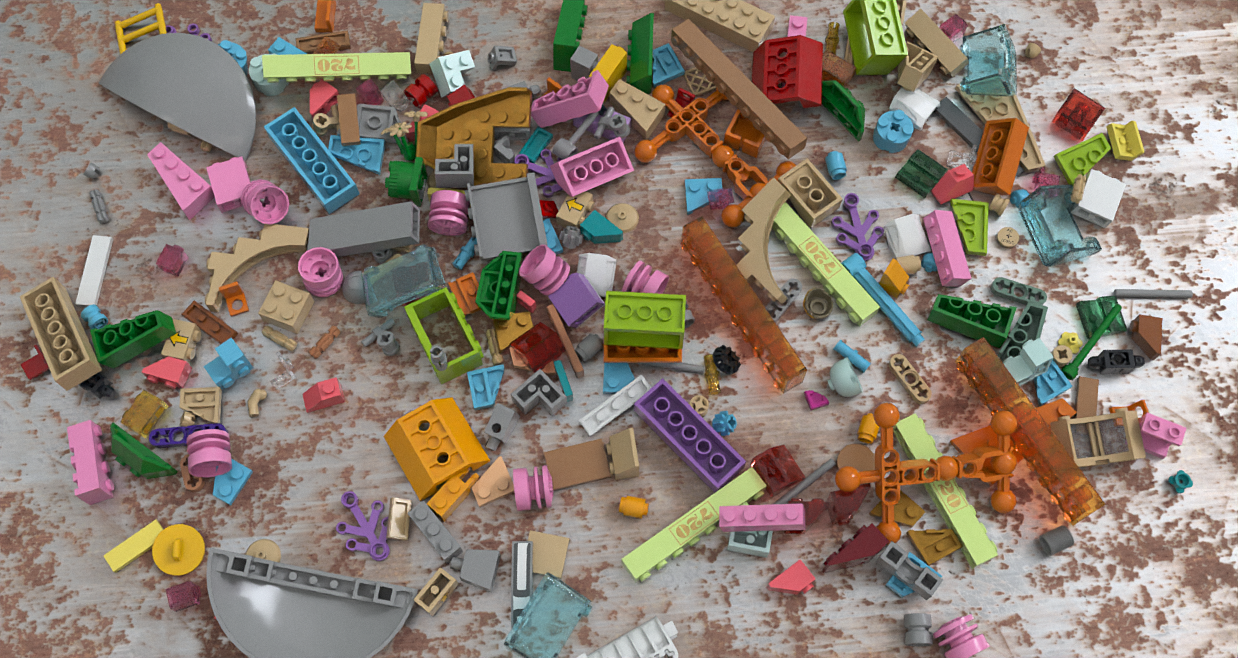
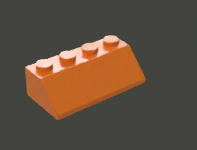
M1017 118L986 121L972 170L974 175L973 190L991 195H996L997 193L1000 195L1011 194L1029 130L1027 125Z
M604 345V363H682V349Z

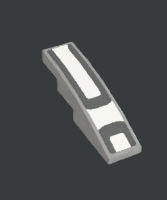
M512 541L511 628H532L533 541Z

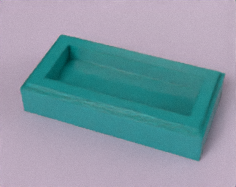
M537 127L519 154L527 155L529 162L535 164L541 156V151L546 149L553 139V134Z
M560 360L554 361V368L562 392L566 395L567 402L573 401V392L563 364Z

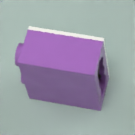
M576 272L569 275L566 279L567 281L548 296L567 325L578 328L605 305L586 276Z

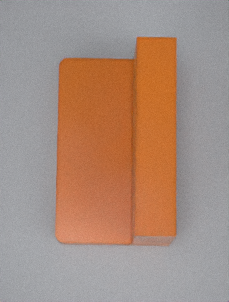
M317 0L315 32L333 33L336 0Z

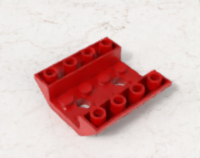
M802 35L765 40L753 52L752 83L773 104L800 101L803 108L821 106L822 42ZM787 52L786 56L779 57L781 53ZM781 83H786L783 88H778Z

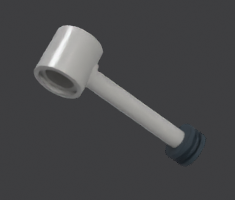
M602 104L600 111L590 113L569 140L559 139L554 145L552 153L562 160L576 155L578 148L574 146L598 115L603 116L607 111L606 107Z

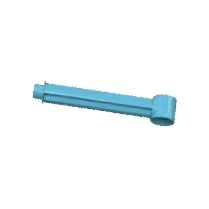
M854 253L841 262L880 306V309L909 343L912 342L917 347L925 341L921 335L922 331L916 327L865 269L866 263L858 253Z

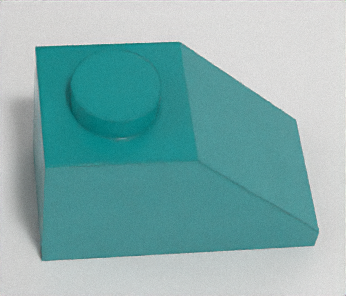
M596 210L580 224V233L583 235V238L587 241L590 240L594 244L614 243L623 240V231Z

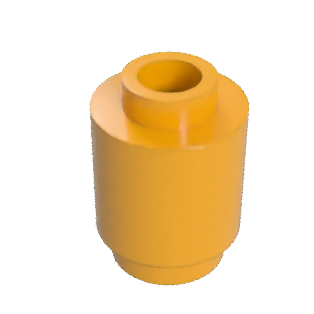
M872 413L862 416L857 431V439L866 444H873L880 428L875 423Z
M627 495V497H621L619 512L623 513L624 516L642 519L643 515L647 516L649 504L646 503V499Z

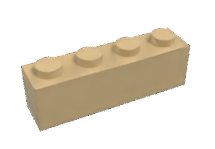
M423 3L414 62L417 73L433 74L429 63L441 57V52H444L443 37H446L447 32L445 22H448L449 13L445 10L444 4Z
M919 9L905 22L907 28L905 31L911 38L915 37L918 40L916 42L918 46L922 49L926 48L928 52L938 56L937 61L941 65L939 68L945 75L949 73L954 77L969 64L968 58L922 9Z

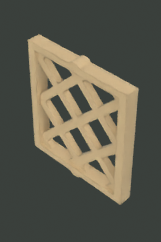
M696 67L686 70L683 75L691 93L696 97L716 90V86L711 87L713 83L705 79V75L703 77L697 76L698 72L702 71ZM687 75L693 77L691 82L688 80ZM695 78L701 80L700 84L693 83ZM703 81L709 83L708 87L701 86ZM692 85L698 87L696 92L693 90Z

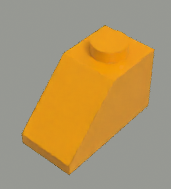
M893 258L883 273L879 284L887 294L897 299L900 293L904 295L907 291L909 276L898 261Z

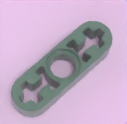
M1003 277L996 278L990 287L994 295L1027 305L1028 302L1043 305L1047 300V295L1042 289ZM998 284H1002V290L998 289ZM1014 289H1021L1024 295L1022 297L1016 296ZM1035 295L1039 296V302L1035 301Z

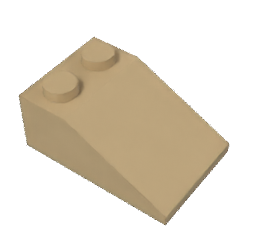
M808 158L778 178L780 184L791 194L789 199L796 211L810 228L838 210L843 200Z

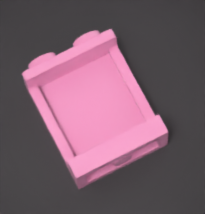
M234 157L228 161L214 163L212 166L206 167L216 204L220 211L223 213L243 207L241 202L242 192L250 183L247 165L243 157Z
M1148 412L1139 419L1145 452L1164 459L1170 445H1182L1186 427Z

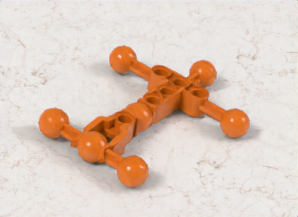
M664 84L656 86L652 92V97L663 102L665 107L674 116L666 122L665 130L651 141L642 140L637 143L634 149L636 158L644 163L651 162L657 155V149L667 141L675 142L684 135H687L706 155H709V158L712 159L717 167L723 168V172L727 173L728 178L734 184V191L743 199L738 205L730 204L726 206L721 213L722 221L726 226L732 228L740 226L745 217L742 209L769 181H767L768 179L756 166L750 167L742 159L737 158L732 148L723 145L724 142L720 141L719 136L704 122L708 116L709 109L722 99H729L724 94H721L716 87V91L706 99L697 98L683 109L674 100V92L670 86ZM792 161L780 163L774 178L779 182V177L797 165ZM753 179L757 183L748 191L742 182Z
M884 402L879 404L873 413L875 423L880 427L881 444L875 449V470L858 472L854 467L844 466L835 475L837 487L846 492L856 490L860 484L875 482L876 496L882 501V521L876 528L890 542L893 541L895 544L900 540L901 530L899 525L894 522V505L900 500V486L930 483L935 480L950 481L955 477L961 479L962 476L965 478H979L983 482L997 481V490L992 493L990 502L995 511L1006 514L1015 508L1017 502L1015 494L1010 490V478L1014 476L1012 472L1016 469L1017 465L1016 457L1012 453L1014 447L1010 446V435L1016 430L1017 420L1009 411L1001 410L992 416L990 424L993 431L997 434V447H976L972 453L958 455L957 457L941 456L936 460L930 458V461L927 459L900 461L899 453L893 448V427L899 422L900 414L895 405ZM890 452V455L884 459L885 454ZM991 457L990 463L993 470L981 471L985 458ZM929 467L928 472L924 474L925 469ZM910 469L909 473L904 476V473ZM887 472H890V475H889L888 477L884 478V477H885V474H886ZM891 491L889 496L885 497V494Z

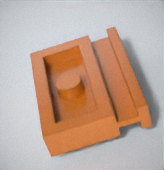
M473 272L456 279L454 282L448 283L465 317L470 313L473 314L481 310L475 303L479 283Z

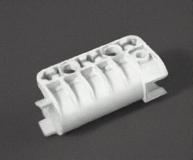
M655 616L586 656L583 653L576 658H664L665 655L678 658V651L672 642L674 638L678 637L676 635L678 631L673 621L662 625Z

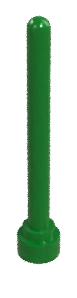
M1116 304L1073 362L1062 368L1061 371L1067 379L1074 380L1076 378L1080 364L1121 311L1122 306L1120 304Z

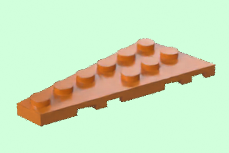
M1063 398L1015 416L1017 427L1010 435V446L1014 447L1012 453L1016 457L1017 464L1052 434L1050 423L1058 421V417L1070 416L1071 418L1077 413ZM989 425L952 439L950 443L961 455L972 453L976 447H997V434ZM991 457L985 458L981 471L993 470L990 463ZM991 481V482H987V483H988L990 486H992V485H993L994 483H996L997 481Z

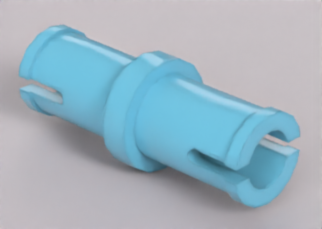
M471 237L467 244L462 246L461 252L452 262V265L457 269L462 270L468 260L475 255L474 245L477 244L476 237Z
M842 340L833 348L844 358L848 357L850 362L863 373L871 365V363L858 354L856 349H851Z

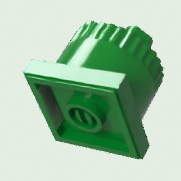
M416 157L415 163L390 161L388 168L390 176L385 179V188H388V196L412 200L417 207H421L428 177L423 158Z

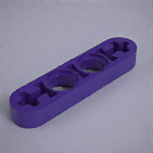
M220 423L159 428L151 431L149 442L156 448L187 446L186 438L198 430L220 429L227 433L228 430ZM177 432H183V439L178 442L174 441V435ZM159 434L162 437H164L163 439H160L159 442L155 440V438H158Z

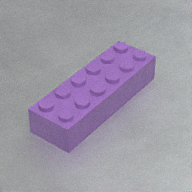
M663 378L634 403L636 414L714 493L729 483L745 467L746 461Z

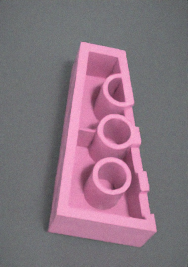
M596 70L592 72L593 76L587 79L581 77L578 79V83L572 86L567 84L557 93L553 91L534 100L531 107V116L539 127L552 126L556 123L566 122L576 117L579 118L586 114L600 111L609 87L600 72Z
M161 142L147 154L189 220L215 198L211 185Z
M88 420L67 427L69 448L74 453L70 457L71 464L76 470V473L72 474L73 481L78 486L77 489H74L75 496L89 505L113 498L114 484L108 475L110 466L105 461L104 454H106V448L101 443L100 436H102V430L100 426Z

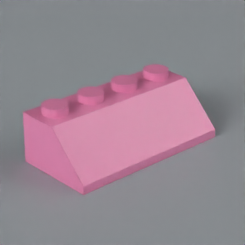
M621 137L563 159L550 166L557 184L570 197L634 171Z

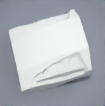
M901 87L894 96L889 111L902 110L911 119L913 128L921 131L924 123L936 107L939 108L940 102L919 89L913 92Z
M919 214L903 216L884 225L883 229L893 258L931 253V247L921 225Z
M594 253L579 254L577 273L585 275L598 295L606 298V291L613 290L616 259L608 255Z

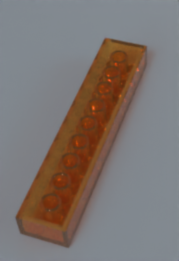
M703 216L684 225L681 234V247L685 252L688 251L691 256V262L695 267L698 266L705 282L708 281L713 295L719 297L723 310L729 312L733 325L739 327L743 340L746 343L749 342L752 347V353L763 363L764 371L767 374L770 373L774 386L784 394L803 383L807 372L806 367Z
M983 337L964 348L955 361L957 369L966 376L969 386L979 394L980 401L989 408L991 416L1001 410L1009 411L1015 416L1017 427L1010 435L1014 448L1018 454L1024 457L1027 467L1037 475L1040 485L1047 489L1052 502L1062 510L1065 520L1074 526L1106 505L986 339Z

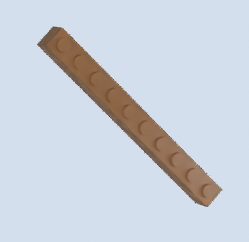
M690 19L685 20L672 29V44L678 47L683 52V55L689 58L695 67L704 73L707 80L712 82L718 91L724 94L730 103L736 106L741 111V114L753 123L755 129L761 131L766 140L772 143L781 155L790 159L805 148L807 137Z

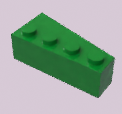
M938 294L927 320L1000 349L1007 339L1017 307H1002L1001 304L996 303L992 305L984 304L978 300H973V302L965 301L960 297Z

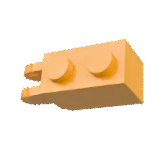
M470 467L451 477L427 503L433 513L444 522L471 492L470 488L479 479V475L474 473L466 483L462 481L470 471Z

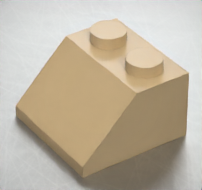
M628 428L610 436V443L606 444L607 454L612 455V462L609 463L610 473L615 474V480L639 477V461L633 428Z

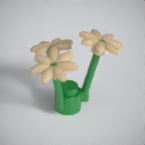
M410 111L404 113L405 116L413 117L415 145H413V142L407 143L404 137L405 133H409L408 129L412 127L410 124L406 125V122L396 123L381 132V135L390 132V136L394 137L405 161L416 158L418 122L420 121V116L427 117V112L417 111L415 113Z

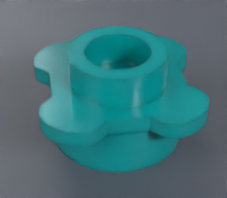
M1183 470L1177 471L1175 476L1168 478V482L1173 484L1176 492L1180 494L1184 493L1187 487L1193 486L1190 476Z

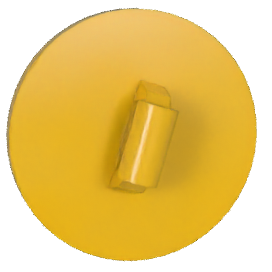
M184 524L171 525L162 530L157 535L152 547L153 559L158 568L167 574L176 576L185 575L195 570L202 562L205 554V543L201 534L195 528Z

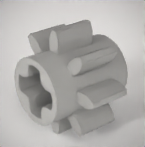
M567 226L566 229L563 228V231L560 232L559 239L562 240L564 247L574 249L579 244H582L583 235L580 234L579 228Z

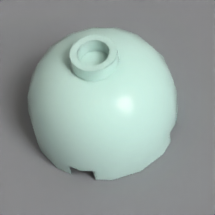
M848 357L834 363L829 372L831 379L827 380L831 390H836L843 397H852L863 393L860 381Z

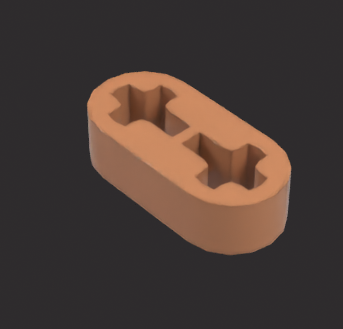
M188 454L180 461L184 485L191 492H199L205 485L204 477L194 476L199 482H196L195 487L190 484L193 482V475L189 473L188 466H186L190 456Z

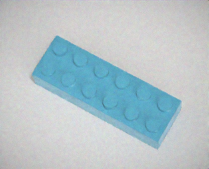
M295 107L264 126L269 138L328 214H331L360 194L355 182Z

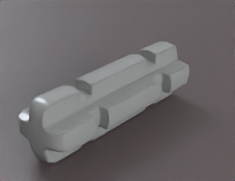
M98 189L90 191L89 195L92 199L91 202L97 221L100 224L108 222L109 218L106 214L104 202L101 199V193Z

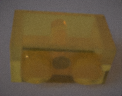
M143 389L135 397L130 409L124 412L120 423L146 439L169 406L160 398Z

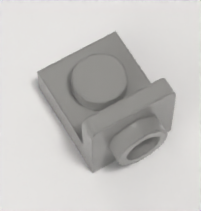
M494 46L488 54V63H490L491 70H496L498 65L515 66L517 58L514 47Z
M504 136L502 139H498L493 146L495 156L503 163L515 164V154L508 148L510 146L509 137Z

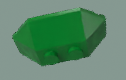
M822 81L821 104L859 142L862 139L865 125V108L863 103L857 100L851 91L838 81Z
M502 251L498 257L482 269L475 303L490 319L510 320L515 313L517 294L519 293L521 283L519 268L522 264V252Z
M112 422L110 425L111 452L117 456L114 460L122 466L128 464L132 467L129 471L138 478L141 475L146 479L176 475L178 471Z

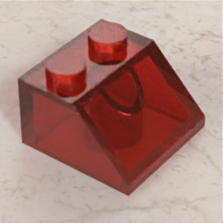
M1074 88L1052 122L1059 128L1069 132L1073 137L1083 141L1106 108Z
M539 322L509 343L525 365L534 373L539 369H544L549 362L558 359L566 351L557 333L542 322Z
M870 483L862 484L852 492L842 490L830 492L825 503L832 525L838 523L839 526L850 523V520L853 519L871 488Z

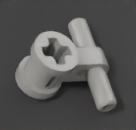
M608 107L606 113L598 122L594 138L600 139L606 129L614 131L615 136L622 139L630 134V127L626 124V119L623 115L617 114L612 117L615 110L613 107Z
M389 319L382 326H377L373 329L372 333L361 341L364 347H367L377 339V343L382 347L385 355L393 356L397 354L400 345L395 340L394 335L388 331L395 325L393 319Z

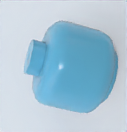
M1015 190L1011 193L1010 202L1015 204L1017 208L1027 206L1030 203V195L1027 190Z
M926 253L922 258L921 266L927 272L938 271L933 253Z

